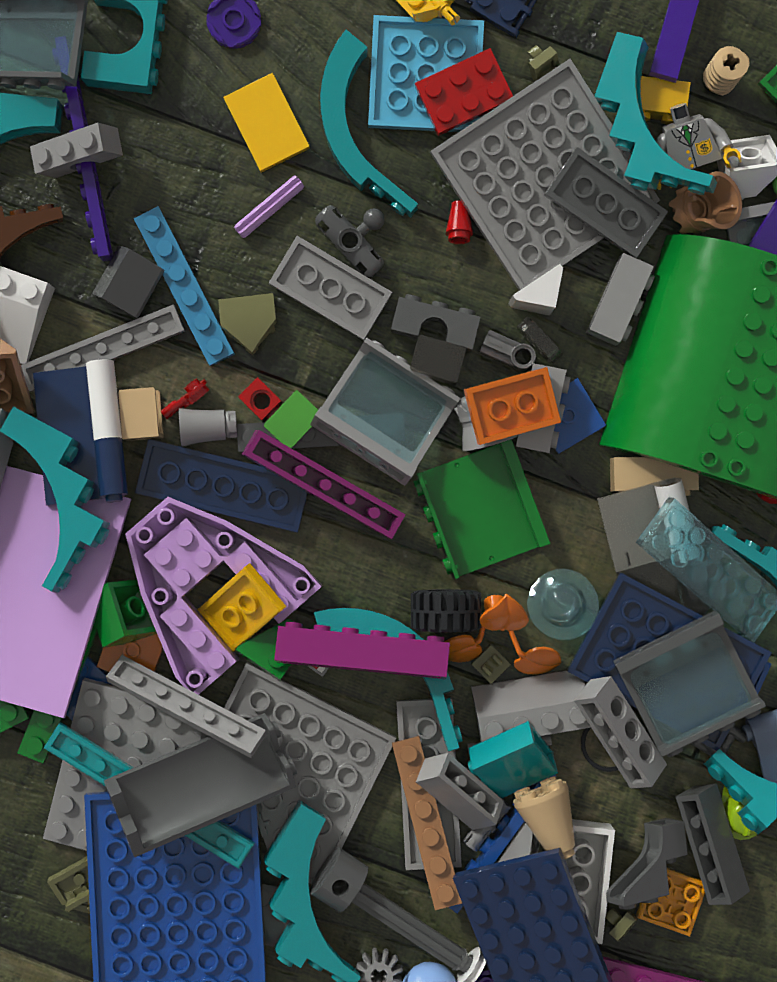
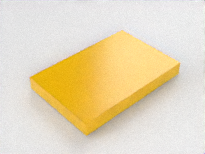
M273 73L223 97L261 173L310 149Z
M249 563L197 610L232 652H234L239 645L253 636L281 612L286 605Z

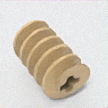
M733 46L721 48L704 70L703 81L705 86L711 92L723 96L730 93L747 72L749 57Z

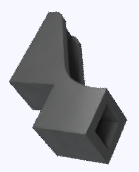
M663 818L644 823L645 840L642 852L635 862L607 890L606 900L608 903L619 905L620 909H633L637 903L658 902L659 897L669 895L666 863H674L677 861V857L687 855L684 821Z

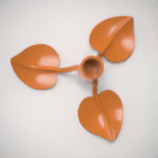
M508 594L504 596L491 595L485 598V612L480 617L481 628L477 638L474 639L470 635H459L444 641L450 643L448 661L468 662L477 658L482 653V647L478 644L483 640L485 629L491 631H504L506 629L520 657L514 661V667L519 672L530 675L542 674L553 670L562 663L560 654L549 647L532 648L526 653L521 650L514 631L525 627L529 622V618L525 609Z

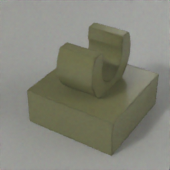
M535 45L527 51L532 57L529 59V67L534 81H537L559 66L558 54L551 46L542 51Z
M491 644L471 663L490 684L511 665Z
M614 908L605 916L615 926L609 934L617 941H621L639 920L632 912H627L622 916Z

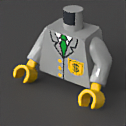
M686 103L670 108L674 123L662 127V134L657 137L656 142L673 160L687 169H693L723 158L725 166L731 168L728 161L731 156H736L741 163L740 152L737 149H733V144L726 131L710 118L704 119L700 114L690 117ZM661 179L659 180L657 186L658 190H661Z

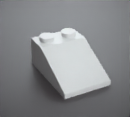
M0 266V339L15 348L20 363L25 364L29 362L55 288L47 282Z

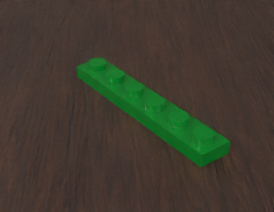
M95 622L93 624V628L89 637V641L82 660V664L75 683V687L77 685V682L79 680V677L81 675V672L83 670V667L85 665V662L87 660V657L89 655V652L91 650V647L98 632ZM34 710L17 753L40 763H45L49 751L44 749V746L63 718Z

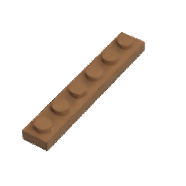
M418 735L392 742L434 908L439 910L462 904L453 881L455 871L436 799L416 783L425 760L420 737Z

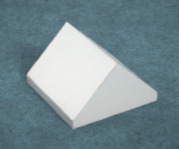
M561 264L515 293L508 303L510 307L550 315L556 308L563 272Z

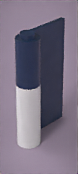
M109 359L93 360L87 362L86 366L33 373L37 419L79 442L76 457L71 463L68 462L65 467L94 482L92 486L94 492L90 500L106 499L107 503L123 501V496L128 495L114 361ZM43 472L46 506L57 505L52 487Z

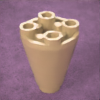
M556 776L542 780L540 782L541 786L531 790L530 787H525L514 792L516 799L513 800L516 810L544 850L561 848L565 859L572 857L575 854V839L569 790L566 781H562V779L557 780Z

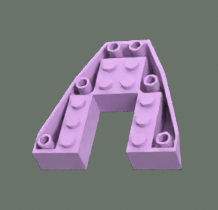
M170 497L164 499L125 534L142 599L175 678L184 688L198 695L240 659L186 597L190 591L222 563L225 562L235 574L249 563L255 568L286 605L274 617L279 624L323 586L303 565L230 522Z

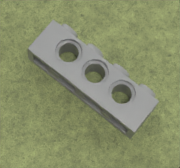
M609 676L590 679L574 702L629 787H652L667 766V763L613 678Z

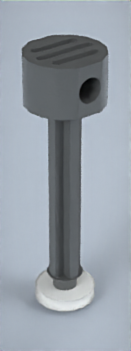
M336 848L327 857L310 887L311 895L338 913L343 912L351 902L451 967L453 971L458 970L456 982H475L486 964L479 947H475L467 953L466 948L460 947L365 884L368 866L341 848Z

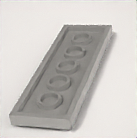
M432 699L396 700L399 740L419 735L425 758L449 753L456 759L455 750L447 751ZM452 714V715H450V718H451L452 724H453V726H454V720H453V714ZM401 781L406 870L424 869ZM436 800L453 867H462L459 818Z

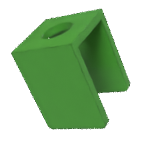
M296 390L264 423V427L281 443L292 449L311 429L310 423L318 409Z

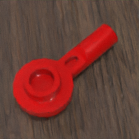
M197 378L191 381L184 388L187 393L163 408L161 414L166 419H169L179 411V408H186L199 400L210 390L206 385L207 381L205 379L199 381Z

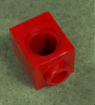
M258 377L238 396L263 422L269 419L283 404ZM260 395H267L270 398V404L265 409H258L255 405L256 398Z

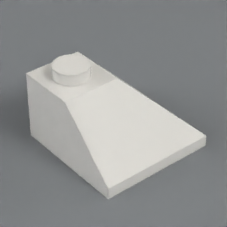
M770 135L731 140L733 149H737L740 152L742 159L740 163L736 156H731L728 159L731 168L725 166L724 158L717 160L718 170L733 179L740 191L742 200L757 196L777 177V147Z

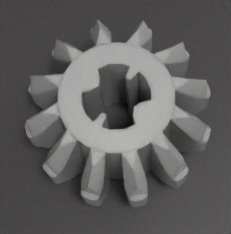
M377 948L372 949V957L367 953H363L362 959L364 962H357L356 969L360 971L359 974L361 976L359 981L402 982V977L399 973L403 971L402 965L396 964L398 956L392 955L388 958V949H384L382 955H378ZM376 969L379 972L384 970V976L380 974L375 976L374 970Z

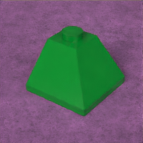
M137 580L107 582L104 584L94 621L103 648L124 645L157 634L142 599Z

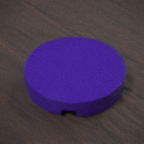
M214 0L209 5L206 19L207 28L212 38L221 46L230 49L243 48L251 44L258 36L261 28V13L254 0Z

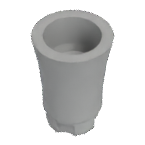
M179 408L181 447L202 442L226 440V437L237 438L236 411H226L224 413V410Z

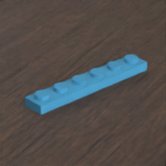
M159 206L134 218L157 265L165 270L162 275L209 366L211 367L235 355Z

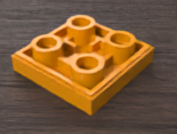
M667 868L669 895L659 897L658 902L655 903L640 902L636 917L690 936L705 895L701 879Z

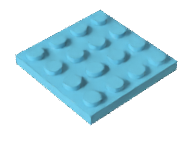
M374 15L368 128L435 131L417 93L415 83L482 52L484 21L460 19L457 23L455 21V25L452 26L443 18H434L428 22H415L412 17ZM479 117L448 132H460L477 121Z

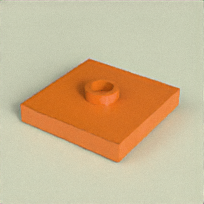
M155 634L124 645L104 647L97 668L110 672L121 655L155 672L163 651L160 639Z

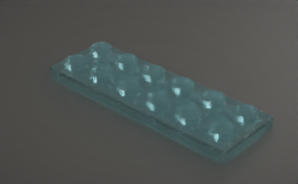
M668 497L636 543L711 609L718 612L743 637L755 642L777 611V590L675 498Z

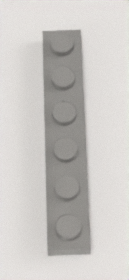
M171 305L22 364L21 367L28 390L32 393L35 391L33 373L86 366L87 362L93 360H115L181 334L185 330L175 305Z
M121 655L106 676L107 682L250 758H252L266 736L265 729Z

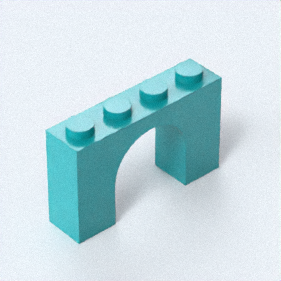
M94 0L98 6L123 8L138 14L143 19V34L134 48L122 54L84 51L81 73L82 81L88 87L152 94L153 86H157L158 69H155L156 58L160 59L162 52V43L158 41L159 32L164 31L165 14H162L163 4H167L168 0Z

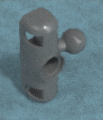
M328 205L319 212L315 218L317 228L359 273L370 279L383 268V258L364 238L370 230H378L384 225L385 216L381 210L377 208L367 210L363 217V223L357 228L335 206ZM321 221L329 227L327 232L320 227L319 223ZM346 235H353L356 237L358 244L353 248H346L342 244V239ZM371 251L379 258L378 260L371 253ZM359 262L367 269L365 273L361 272L357 267Z

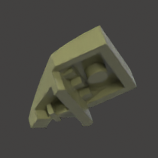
M274 294L218 299L221 328L225 331L226 337L234 339L245 347L247 352L253 355L258 350L261 342L269 334L275 332L274 325L277 323Z
M86 856L48 878L47 883L60 903L66 906L65 911L76 910L90 913L88 862Z

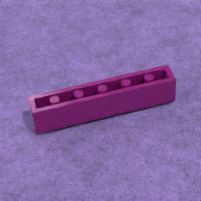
M255 430L241 454L386 538H393L406 515L260 430Z
M286 622L285 627L278 626L274 658L277 663L437 679L447 678L450 643L444 642V637L427 636V640H418L415 634L399 633L398 638L387 637V632L371 630L370 635L359 634V629L343 627L342 632L330 631L331 627L326 625H314V629L302 628L303 624L296 622Z

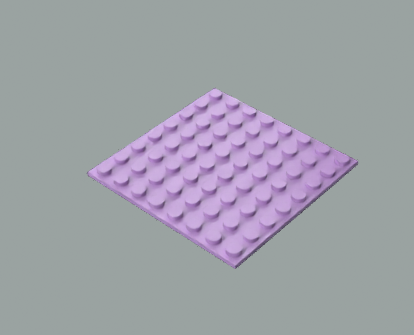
M6 466L0 487L1 701L65 718L99 608L103 586L106 584L130 506V498L123 497V501L107 503L106 499H98L82 504L81 508L110 523L107 528L110 530L108 537L102 545L98 544L97 548L85 544L83 548L86 550L81 562L74 564L69 574L72 577L64 590L60 589L59 593L51 592L42 587V584L56 561L59 547L60 526L57 505L46 506L43 475Z

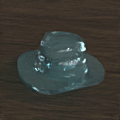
M555 569L545 573L535 581L528 595L527 607L533 624L540 632L556 640H572L581 637L590 629L599 611V601L594 586L582 574L569 569Z

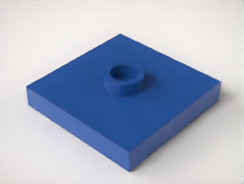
M577 378L570 382L568 393L561 394L560 404L565 405L562 421L555 424L554 428L555 432H559L555 449L557 454L606 426L579 379Z

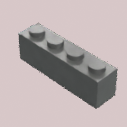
M717 784L693 786L676 796V800L708 904H733L749 893L750 890Z

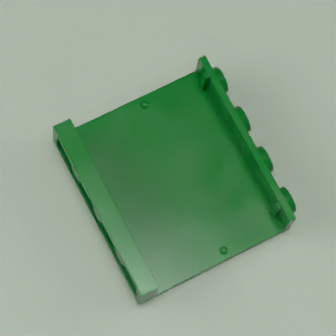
M512 439L416 474L418 480L413 481L419 497L424 495L428 505L423 507L428 523L433 521L437 532L432 533L437 548L443 547L447 558L442 559L447 574L453 573L455 579L537 547L540 548L550 544Z

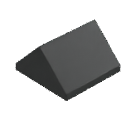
M118 246L92 294L138 319L165 270L133 250Z

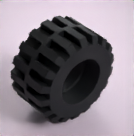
M432 589L416 590L411 593V628L423 632H470L481 628L480 592L475 590Z

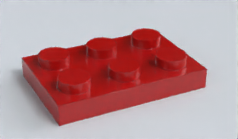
M491 48L415 83L417 93L438 136L489 113L513 97Z

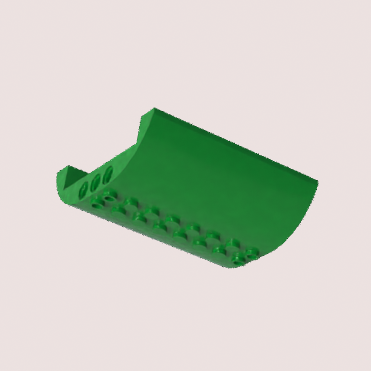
M685 234L666 235L653 273L655 277L647 292L599 445L624 454L632 452L777 499V255L750 246L711 237Z

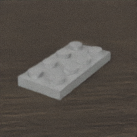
M296 236L269 281V285L363 341L392 295L390 290L299 236Z

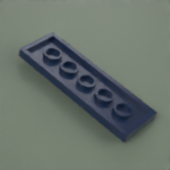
M148 439L135 491L137 494L162 500L170 497L194 508L297 533L308 492L262 466Z

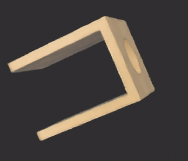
M153 387L119 390L122 439L138 441L164 438L160 391L155 390Z

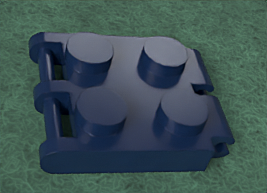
M527 0L465 1L472 5L470 7L471 12L508 35L517 38L520 34L519 28L526 17H530L533 13L531 9L537 0H530L527 6H525ZM521 13L522 15L513 27L512 24L514 23L518 14Z

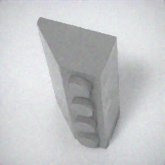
M565 670L492 684L471 686L480 741L483 742L527 721L531 723L540 736L591 728L574 702L575 698L585 687L584 680Z

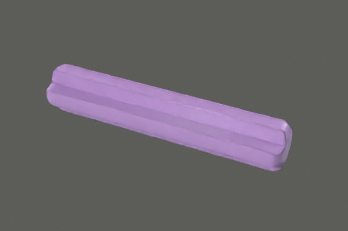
M297 176L291 177L234 226L237 233L242 238L247 237L304 188L302 181Z

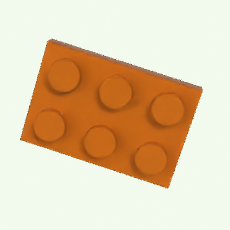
M547 367L464 389L478 445L561 423Z

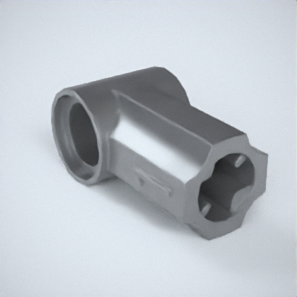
M489 330L480 350V353L512 366L519 372L530 370L536 358L535 351L530 345L521 344L492 330ZM522 351L527 352L531 357L530 362L524 365L517 363L515 360L516 354Z

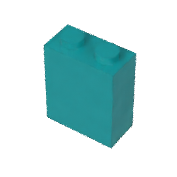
M529 721L468 748L470 755L468 767L470 772L478 776L500 798L558 774L553 751Z

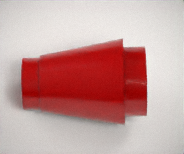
M461 201L451 203L445 233L448 236V241L453 244L469 243L470 237L473 235L470 214Z

